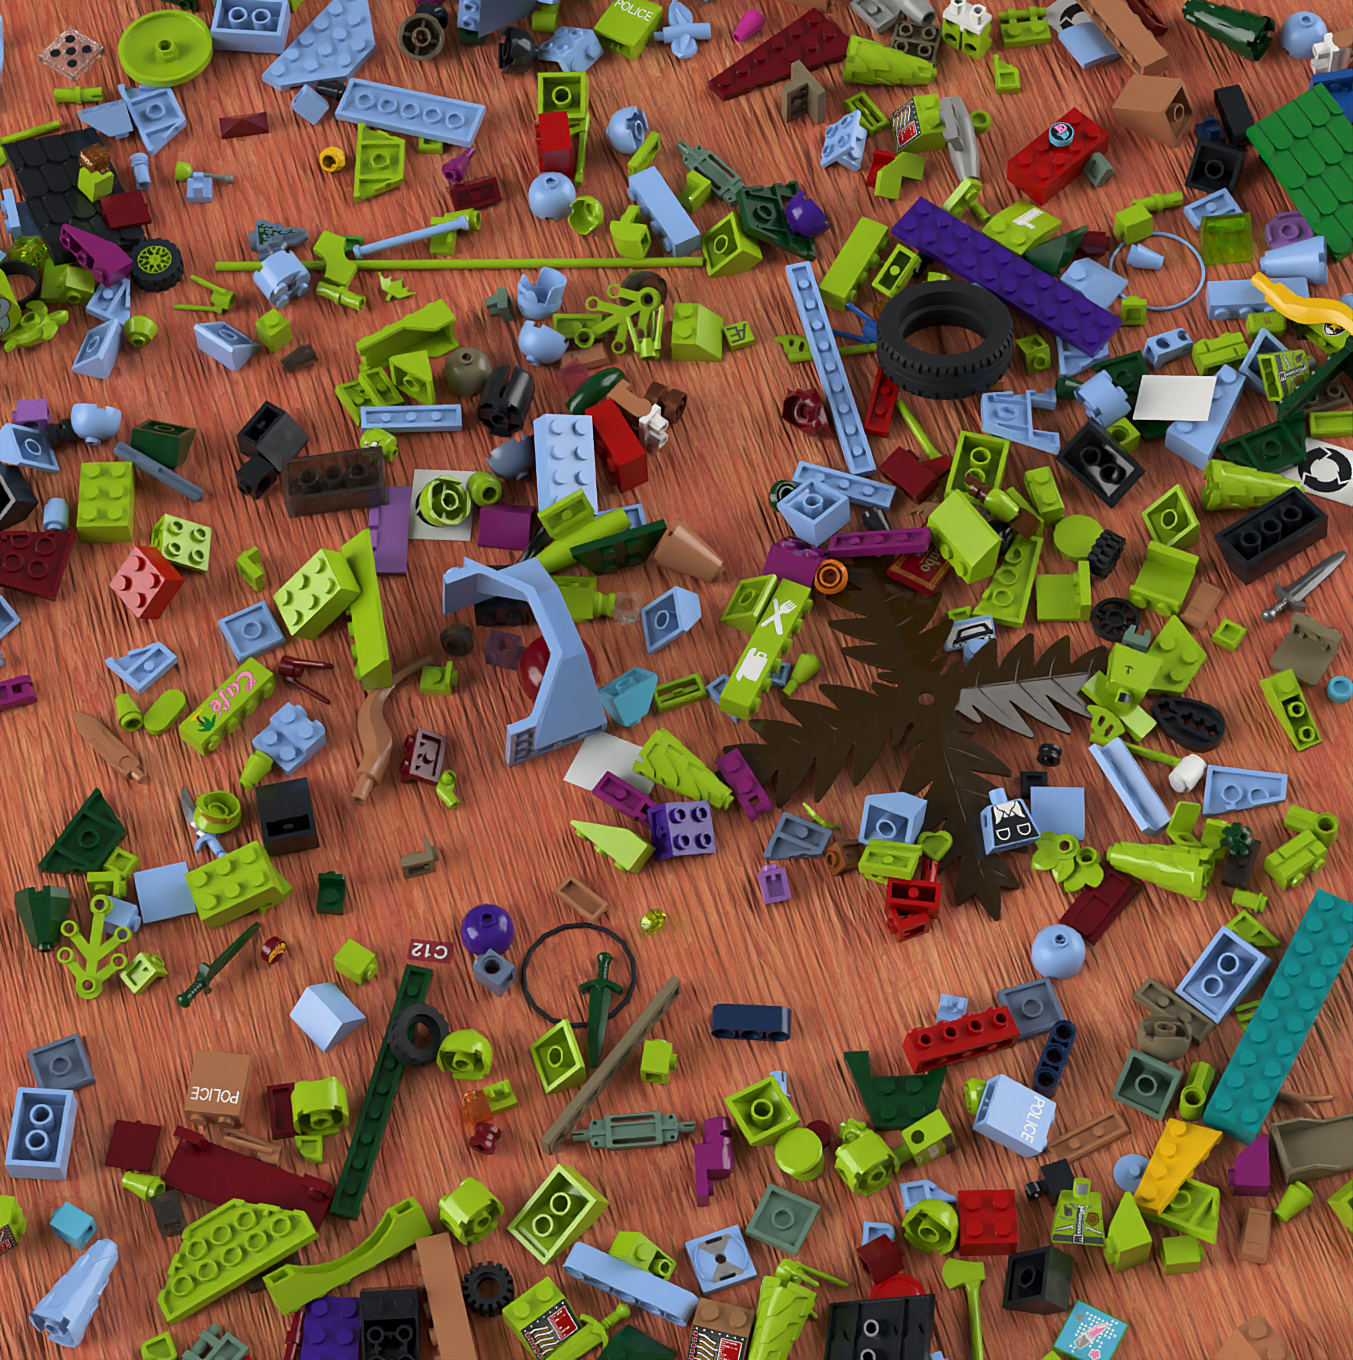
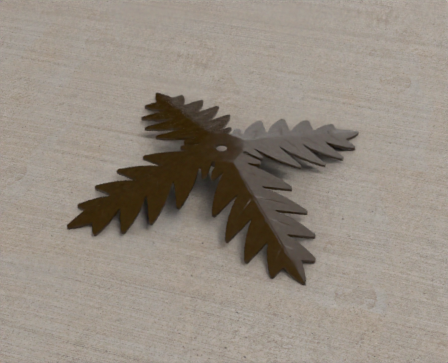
M895 555L852 557L853 564L844 565L848 572L847 583L860 590L839 592L832 595L826 594V599L847 611L867 617L830 620L828 626L848 636L878 643L874 645L842 647L841 653L866 665L889 670L890 672L878 673L877 678L888 683L897 684L898 687L873 682L871 689L879 695L877 696L853 687L820 684L818 686L819 691L841 711L814 702L783 698L780 700V705L803 727L778 720L750 719L748 725L767 744L745 743L724 746L723 753L726 755L735 748H738L762 788L778 771L777 808H782L802 784L814 759H816L814 801L819 803L841 772L853 744V786L856 787L877 760L890 730H893L892 746L897 747L907 727L913 728L905 742L904 751L907 753L919 743L921 744L905 772L899 792L915 796L934 781L923 798L927 801L924 822L918 837L923 832H931L946 820L941 831H946L952 836L953 844L951 849L938 862L937 875L961 857L956 883L957 905L961 906L973 895H976L983 908L993 920L999 921L1001 913V887L1018 890L1020 889V883L999 855L996 853L986 855L980 814L987 806L992 805L988 792L999 787L973 772L1011 777L1012 771L986 748L960 734L974 735L976 729L970 723L956 716V712L979 725L982 719L975 711L976 709L998 725L1018 735L1033 739V732L1012 706L1013 704L1038 722L1066 735H1070V727L1049 699L1079 716L1092 720L1093 715L1088 711L1087 706L1093 704L1081 688L1099 670L1107 676V648L1103 645L1081 655L1073 663H1070V637L1065 635L1051 645L1040 657L1036 666H1034V635L1028 633L1010 650L999 670H997V639L992 638L974 654L962 674H960V662L955 660L945 674L941 675V670L948 662V656L944 655L935 660L933 659L941 651L950 636L954 620L948 619L922 633L920 632L934 616L940 604L942 593L937 592L933 597L929 596L907 607L917 590L897 580L891 582L892 578L887 576V570L895 561ZM924 693L931 694L934 697V702L931 705H923L919 702L920 695ZM720 770L714 773L723 784L729 786ZM1005 793L1008 801L1014 800L1007 793ZM1022 846L1006 851L1027 854L1028 847ZM930 859L929 869H931V865H932V860H931V859Z

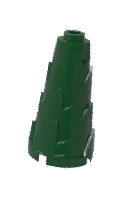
M1187 0L1182 8V13L1188 23L1208 33L1211 38L1226 45V48L1239 54L1247 61L1254 63L1255 60L1258 62L1266 53L1273 39L1268 37V32H1275V21L1267 15L1263 16L1245 9L1239 10L1225 4L1219 5L1207 0Z

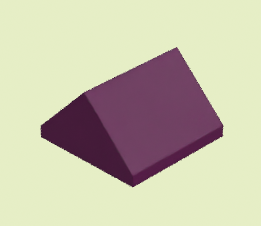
M505 503L483 505L480 509L478 547L524 551L531 541L536 506Z

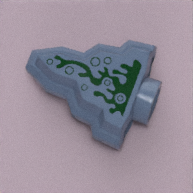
M256 220L255 231L248 232L251 252H258L259 261H264L267 257L278 251L298 246L308 240L307 230L298 227L285 228L280 223H270L268 220Z

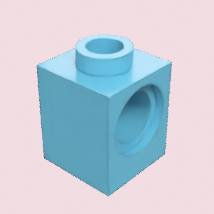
M67 1201L61 1208L59 1207L54 1211L49 1223L56 1236L79 1250L83 1249L98 1229L93 1217Z

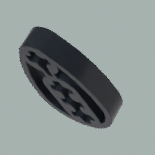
M1183 697L1159 698L1153 704L1152 717L1157 722L1158 727L1171 740L1183 748L1196 753H1204L1215 749L1222 742L1225 732V720L1220 711L1215 707L1198 700ZM1164 707L1169 709L1164 714L1160 713V710H1163ZM1188 719L1192 720V723H1189L1188 725L1183 724V722L1187 721ZM1200 724L1204 726V729H1200V731L1195 730V727H1198ZM1211 730L1216 731V734H1213L1211 737L1207 735V732L1209 733Z

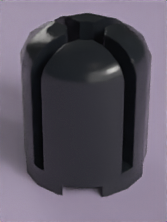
M501 365L489 373L476 410L475 418L477 423L480 421L485 427L490 429V434L498 437H511L512 433L519 430L522 431L534 397L535 383L532 376L523 368L517 366L514 367L510 380V365Z

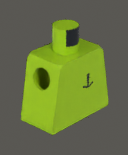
M1116 643L1108 657L1105 686L1107 693L1116 695L1114 706L1121 710H1127L1130 707L1131 701L1141 703L1163 660Z

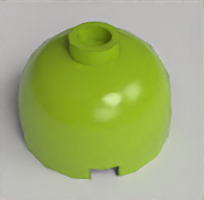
M450 475L440 476L425 485L420 494L419 506L423 517L429 523L438 527H452L461 523L469 515L471 509L470 494L468 490H464L463 486L460 485L462 482L459 479Z
M457 1030L450 1033L442 1041L437 1054V1065L444 1073L446 1069L453 1072L452 1077L458 1080L479 1081L483 1078L484 1074L488 1076L490 1073L493 1058L492 1047L489 1041L476 1030Z
M934 1198L923 1199L914 1204L902 1222V1228L904 1227L906 1230L904 1234L906 1239L915 1248L928 1254L931 1252L930 1249L940 1251L938 1255L950 1252L960 1234V1222L957 1212L946 1202Z

